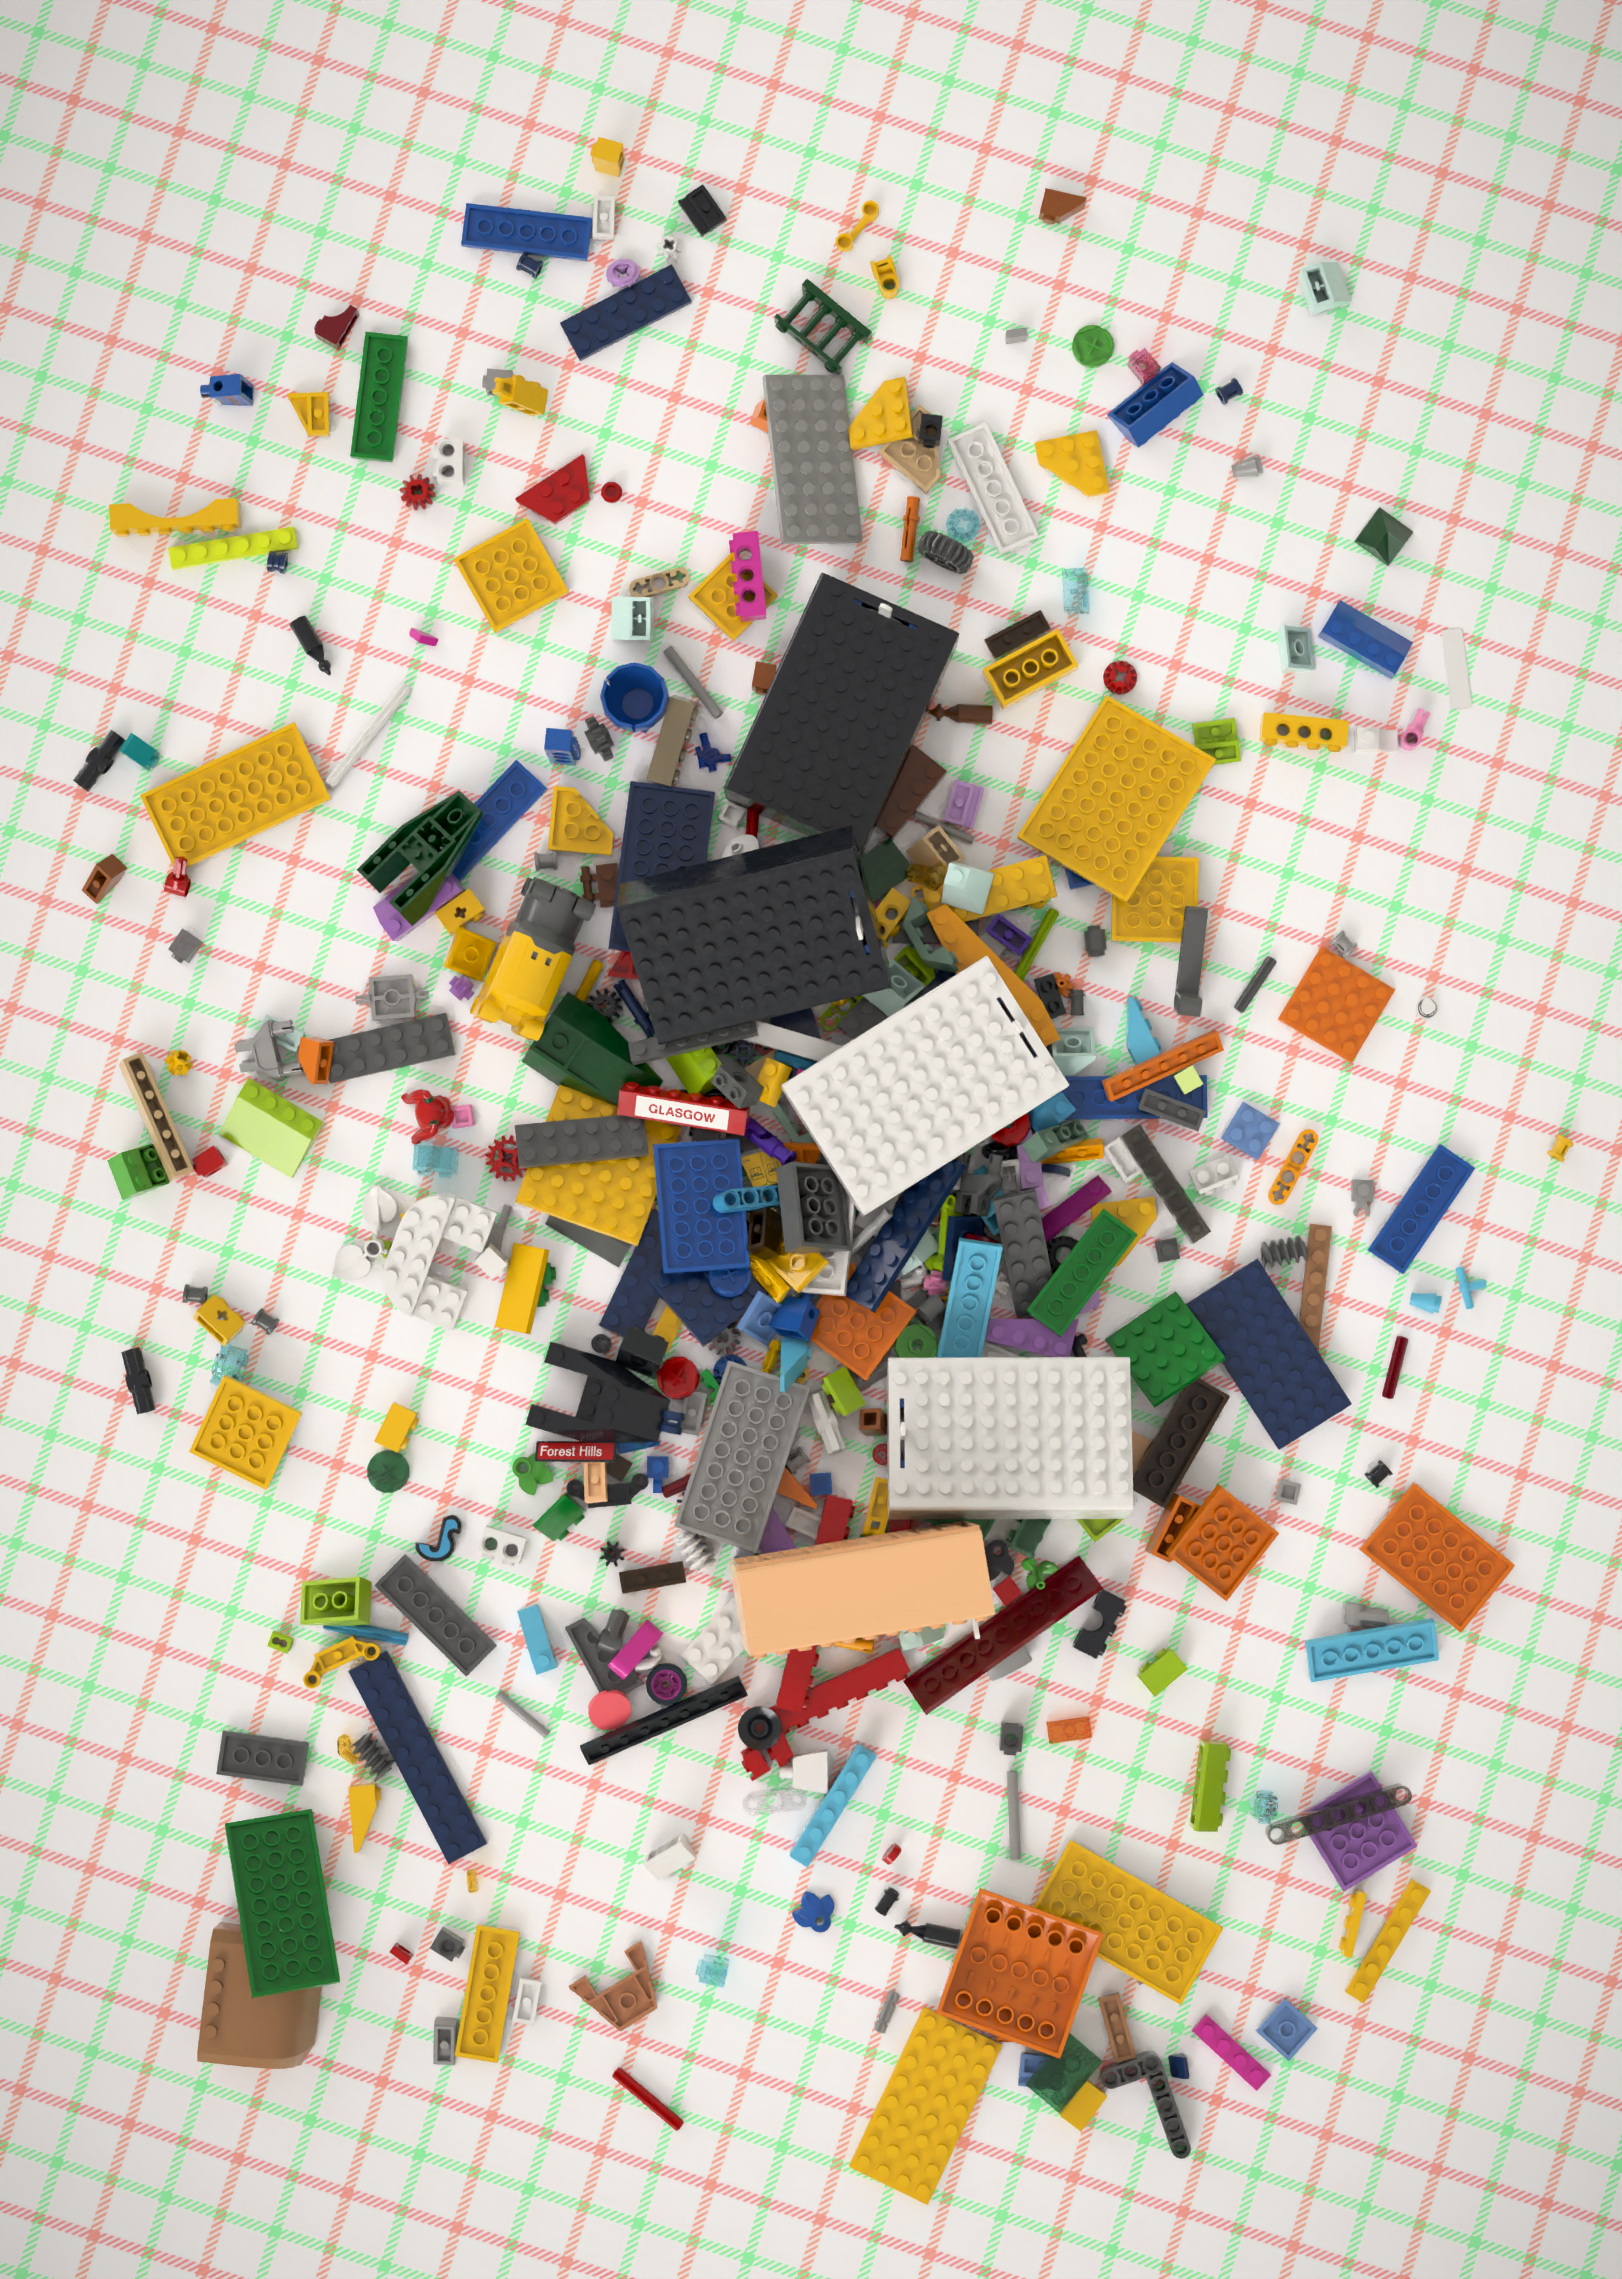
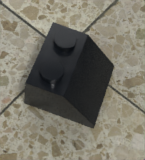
M629 1326L619 1347L616 1361L625 1368L655 1380L669 1342L665 1341L661 1336L647 1334L642 1328Z

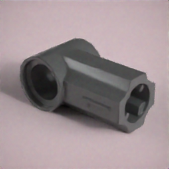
M620 1609L611 1610L606 1626L601 1631L596 1642L597 1648L617 1655L624 1639L622 1636L630 1617L627 1612Z

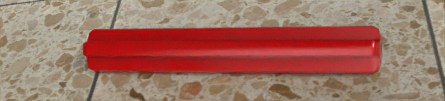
M618 2067L613 2072L612 2077L675 2131L682 2127L684 2121L622 2068Z

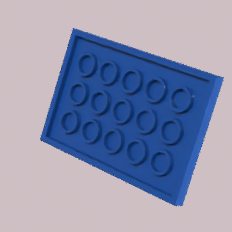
M739 1139L653 1144L663 1274L750 1268L749 1251L747 1250L746 1211L720 1213L713 1206V1199L717 1194L729 1189L743 1188Z

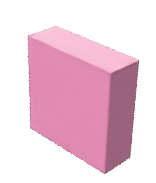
M471 1104L451 1107L454 1112L453 1129L474 1126Z

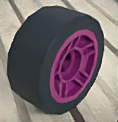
M659 1664L647 1676V1693L658 1704H675L681 1700L686 1692V1675L675 1664ZM663 1681H670L671 1686L664 1688Z

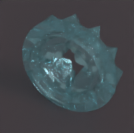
M966 507L956 508L949 514L946 528L953 539L966 542L972 540L978 534L980 520L974 510L967 509ZM960 517L964 521H970L967 524V532L963 527H957L960 524Z

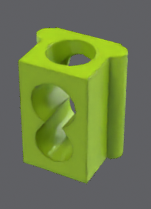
M273 1630L267 1647L288 1654L294 1638ZM278 1637L280 1641L284 1639L287 1642V1646L283 1647L281 1643H275L274 1638Z

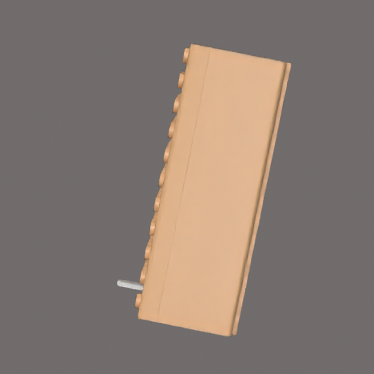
M965 1520L729 1559L742 1645L749 1656H753L754 1659L768 1657L767 1653L775 1652L776 1655L788 1654L790 1649L796 1648L799 1651L811 1650L814 1645H819L821 1648L834 1646V1642L838 1641L843 1642V1644L856 1642V1638L861 1637L865 1638V1640L879 1638V1634L895 1636L900 1635V1631L907 1630L910 1633L923 1631L922 1627L927 1626L932 1629L945 1627L944 1623L950 1622L954 1625L967 1623L968 1619L972 1620L975 1639H980L978 1621L988 1620L989 1616L995 1615L982 1532L979 1525Z

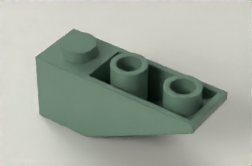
M1075 1119L1036 1132L1022 1146L1031 1161L1035 1163L1087 1139L1089 1135L1079 1119Z

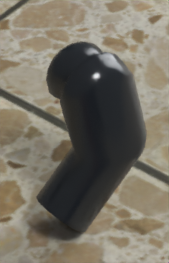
M1083 1333L1074 1337L1073 1353L1075 1357H1087L1082 1345L1087 1344L1088 1340Z

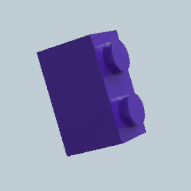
M999 913L985 930V932L1006 946V949L1018 958L1032 941L1030 936Z

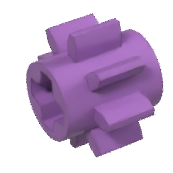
M464 975L460 978L454 976L449 982L452 987L448 991L460 1001L464 997L469 1000L474 994L471 989L475 985Z

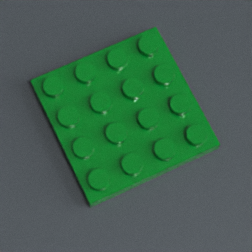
M1176 1291L1105 1339L1117 1357H1130V1376L1153 1408L1226 1360Z

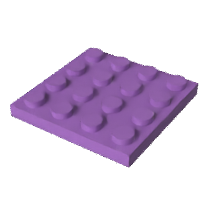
M1371 1770L1297 1815L1343 1892L1417 1847L1416 1842Z

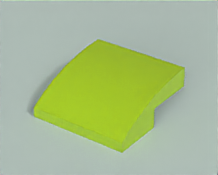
M1234 717L1192 723L1195 747L1216 759L1214 765L1241 761L1236 720Z

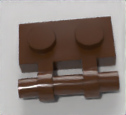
M617 863L596 865L597 874H590L589 866L581 867L582 875H580V882L583 883L584 890L582 898L594 903L593 901L600 900V908L614 907L618 878ZM591 882H598L599 893H592Z

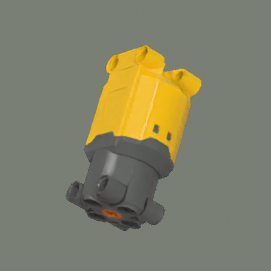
M528 877L521 890V895L525 896L515 920L509 923L481 991L471 1006L470 1014L489 1023H497L498 1020L512 1025L511 1031L528 1040L538 1041L544 1030L545 1019L575 952L574 942L583 921L588 922L593 916L596 904L558 885H553L536 877L533 879Z

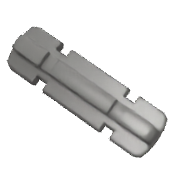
M892 1990L888 1992L887 2001L884 2002L879 2014V2021L877 2020L874 2026V2030L883 2034L886 2032L887 2023L890 2022L896 2007L895 2003L899 2000V1993Z

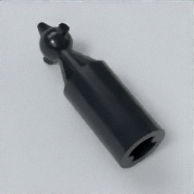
M304 615L295 619L289 626L305 653L319 662L318 668L321 672H325L330 676L331 664L328 660L324 659L323 644L308 618Z
M908 1921L895 1924L894 1926L903 1936L912 1933L922 1939L924 1943L953 1949L958 1947L960 1929L931 1923L911 1926Z

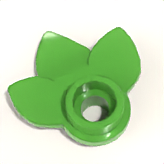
M535 1453L531 1454L528 1458H517L512 1465L513 1473L519 1477V1487L529 1495H535L537 1484H547L553 1481L551 1471L545 1466L547 1462H536ZM522 1463L527 1465V1470L525 1472H522L519 1469V1466Z

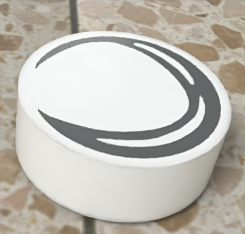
M1423 998L1418 1001L1415 1010L1420 1018L1427 1020L1437 1014L1438 1005L1432 998Z

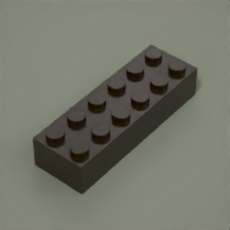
M1200 1378L1183 1388L1133 1473V1491L1166 1509L1230 1396Z

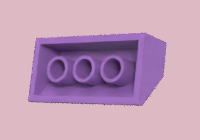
M453 872L428 912L413 926L389 901L416 875L373 906L379 923L392 941L399 942L432 917L436 911L466 891Z

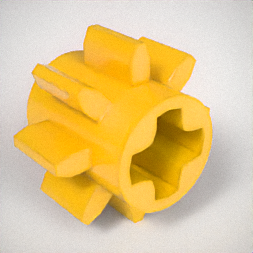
M172 1050L165 1060V1063L169 1064L167 1070L175 1076L181 1074L186 1076L193 1066V1063L189 1062L191 1056L184 1050Z

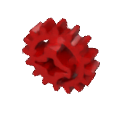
M503 1135L501 1142L494 1139L495 1146H488L491 1153H486L485 1156L490 1158V1161H487L485 1164L492 1166L489 1170L490 1173L497 1172L495 1178L499 1179L502 1175L504 1182H507L508 1177H511L514 1182L516 1175L523 1178L522 1171H527V1168L519 1169L517 1164V1147L510 1150L504 1146L506 1144L516 1146L514 1136L510 1135L509 1140H506ZM498 1150V1152L500 1153L499 1160L495 1163L494 1157L496 1151ZM503 1150L505 1153L509 1155H514L511 1158L514 1166L508 1162L504 1163V1160L506 1158L504 1156L505 1154L503 1153ZM504 1167L511 1168L513 1172L505 1173L500 1170Z

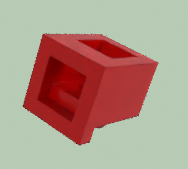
M781 1732L778 1741L772 1747L766 1749L771 1761L776 1760L779 1767L790 1763V1758L794 1756L784 1732Z
M746 1747L740 1752L744 1759L741 1761L747 1773L752 1772V1775H750L751 1781L756 1780L771 1770L770 1765L760 1750Z

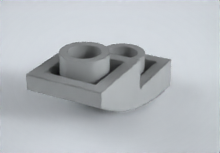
M1024 1645L990 1669L987 1674L991 1681H995L1027 1665L1032 1661V1657Z

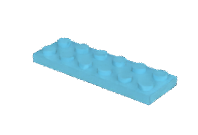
M959 1238L937 1358L982 1356L1003 1248L1002 1244Z
M1433 1618L1305 1640L1311 1682L1439 1660L1436 1628Z

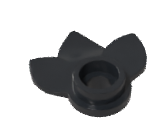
M1002 1540L991 1541L987 1547H984L990 1581L997 1578L1001 1572L1011 1575L1014 1570V1561L1008 1555L1007 1544ZM996 1546L1001 1547L1002 1551L1000 1554L993 1552Z

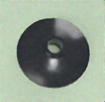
M764 1706L748 1709L743 1713L738 1723L740 1739L747 1747L754 1750H766L772 1747L781 1735L782 1727L778 1715L770 1708ZM759 1723L764 1725V1730L761 1732L756 1730V1725Z

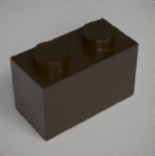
M767 1206L750 1211L747 1250L763 1260L779 1256L782 1239L781 1214Z

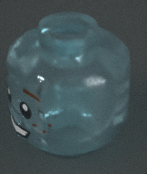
M1260 1790L1251 1796L1250 1815L1258 1819V1823L1269 1824L1272 1819L1278 1817L1279 1800L1277 1796L1273 1795L1272 1791Z

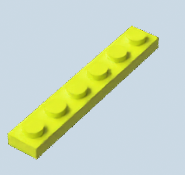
M293 526L169 547L168 550L171 568L177 570L266 555L270 551L278 553L298 549L296 530Z

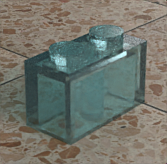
M414 1144L412 1170L417 1171L418 1176H430V1173H439V1177L451 1178L452 1174L457 1175L459 1149Z
M704 1953L703 1959H698L695 1975L699 1976L698 1982L724 1988L730 1959Z

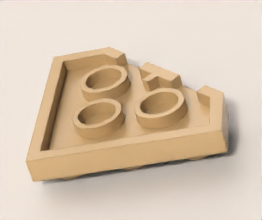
M919 404L911 413L914 437L885 443L878 451V454L927 494L940 479L938 446H935V448H925L923 444H919L922 413L931 414ZM927 428L925 433L928 436H933L936 434V431L933 428Z

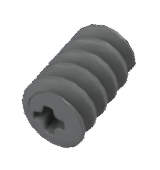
M1300 1236L1295 1237V1242L1291 1237H1288L1286 1243L1283 1239H1279L1278 1245L1274 1240L1270 1241L1269 1246L1265 1241L1261 1243L1260 1253L1264 1269L1267 1262L1271 1268H1274L1275 1261L1282 1266L1284 1259L1288 1265H1291L1292 1258L1295 1259L1296 1263H1299L1301 1256L1305 1262L1308 1261L1306 1246Z
M370 1732L362 1736L350 1747H356L353 1751L354 1755L361 1753L358 1759L359 1762L366 1760L364 1768L372 1767L369 1775L377 1773L374 1780L376 1782L392 1769L391 1766L394 1760L386 1761L389 1753L381 1754L384 1747H375L378 1739L370 1741L373 1735Z

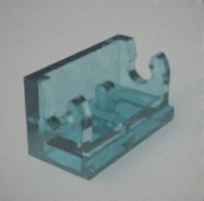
M1085 567L1062 569L1064 612H1068V614H1090L1087 569Z

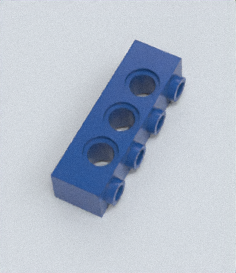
M546 728L544 750L550 764L576 766V760H580L581 748L573 731Z

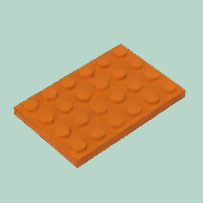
M1414 1482L1359 1548L1361 1552L1460 1633L1515 1567L1511 1561Z

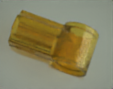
M936 863L933 867L911 864L907 868L906 877L908 882L925 884L930 890L936 891L944 883L948 867L943 863Z

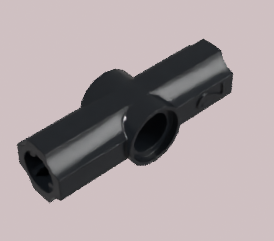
M111 729L100 745L90 751L86 757V763L73 781L89 792L100 776L106 774L112 767L115 756L126 740Z
M138 1347L121 1352L127 1373L125 1375L126 1384L129 1392L132 1393L137 1415L156 1410L151 1391L152 1381L148 1369L145 1368L141 1348Z

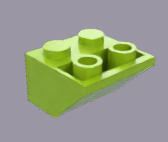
M845 1366L822 1378L824 1383L821 1386L826 1395L831 1394L835 1400L831 1404L837 1415L842 1413L844 1417L866 1404Z

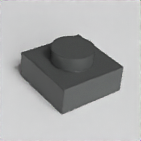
M1176 1238L1154 1242L1158 1263L1180 1259Z

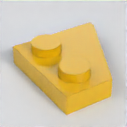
M287 393L308 436H330L329 393Z

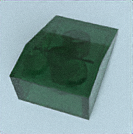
M1069 2032L1061 2058L1049 2055L1026 2083V2086L1061 2114L1103 2061Z

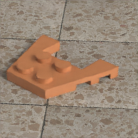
M641 1940L624 1950L635 1971L597 1994L586 1975L568 1986L572 1992L580 1996L584 2002L593 2007L620 2032L658 2008Z

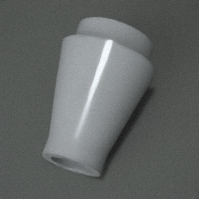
M1252 456L1235 465H1231L1234 478L1259 476L1258 474L1264 473L1260 456Z

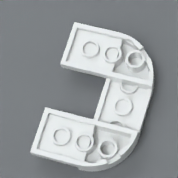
M449 1193L431 1194L415 1202L400 1221L383 1269L384 1288L393 1305L410 1317L413 1315L453 1331L469 1290L428 1274L439 1243L443 1237L482 1253L498 1212Z

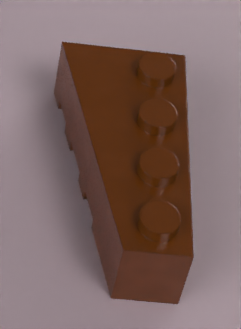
M914 744L876 825V828L887 837H890L892 841L947 773V770Z

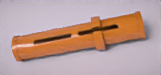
M907 497L906 513L903 515V521L905 522L900 560L903 562H913L916 529L917 523L920 521V517H918L919 497Z

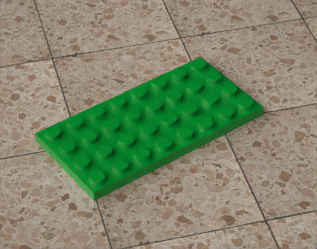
M312 1809L225 1823L251 1998L340 1983Z

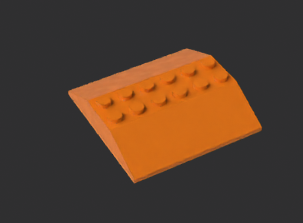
M979 1888L953 1958L936 2013L1060 2059L1104 1933Z

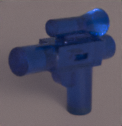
M707 732L699 734L703 749L701 751L700 746L695 747L699 769L708 767L709 773L717 771L716 763L731 762V754H720L717 748H711Z

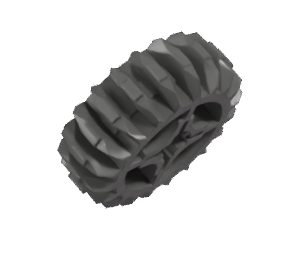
M936 531L925 532L917 548L921 555L929 559L930 562L959 574L967 573L974 559L971 550L962 545V543Z

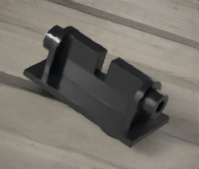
M1053 973L1033 979L1039 997L1051 1020L1067 1014Z

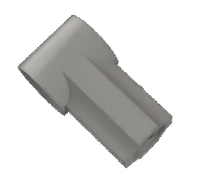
M1346 1602L1343 1624L1361 1627L1363 1625L1373 1627L1387 1626L1388 1610Z

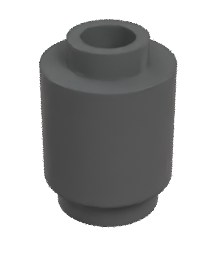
M1100 925L1088 926V931H1084L1085 952H1088V957L1104 956L1105 950H1107L1105 929H1100Z

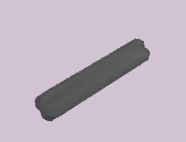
M1270 956L1265 958L1234 1005L1238 1012L1243 1013L1276 965L1277 961Z

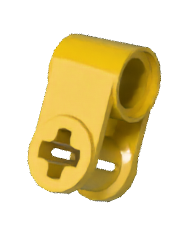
M891 255L876 262L870 261L872 273L877 281L882 297L885 299L895 298L899 292V280ZM886 284H893L895 287L892 290H887L884 286Z

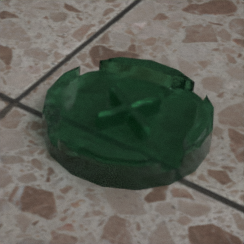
M384 1450L375 1454L370 1459L367 1466V1477L370 1484L376 1490L383 1493H393L402 1489L407 1484L410 1477V1465L401 1453L393 1450Z

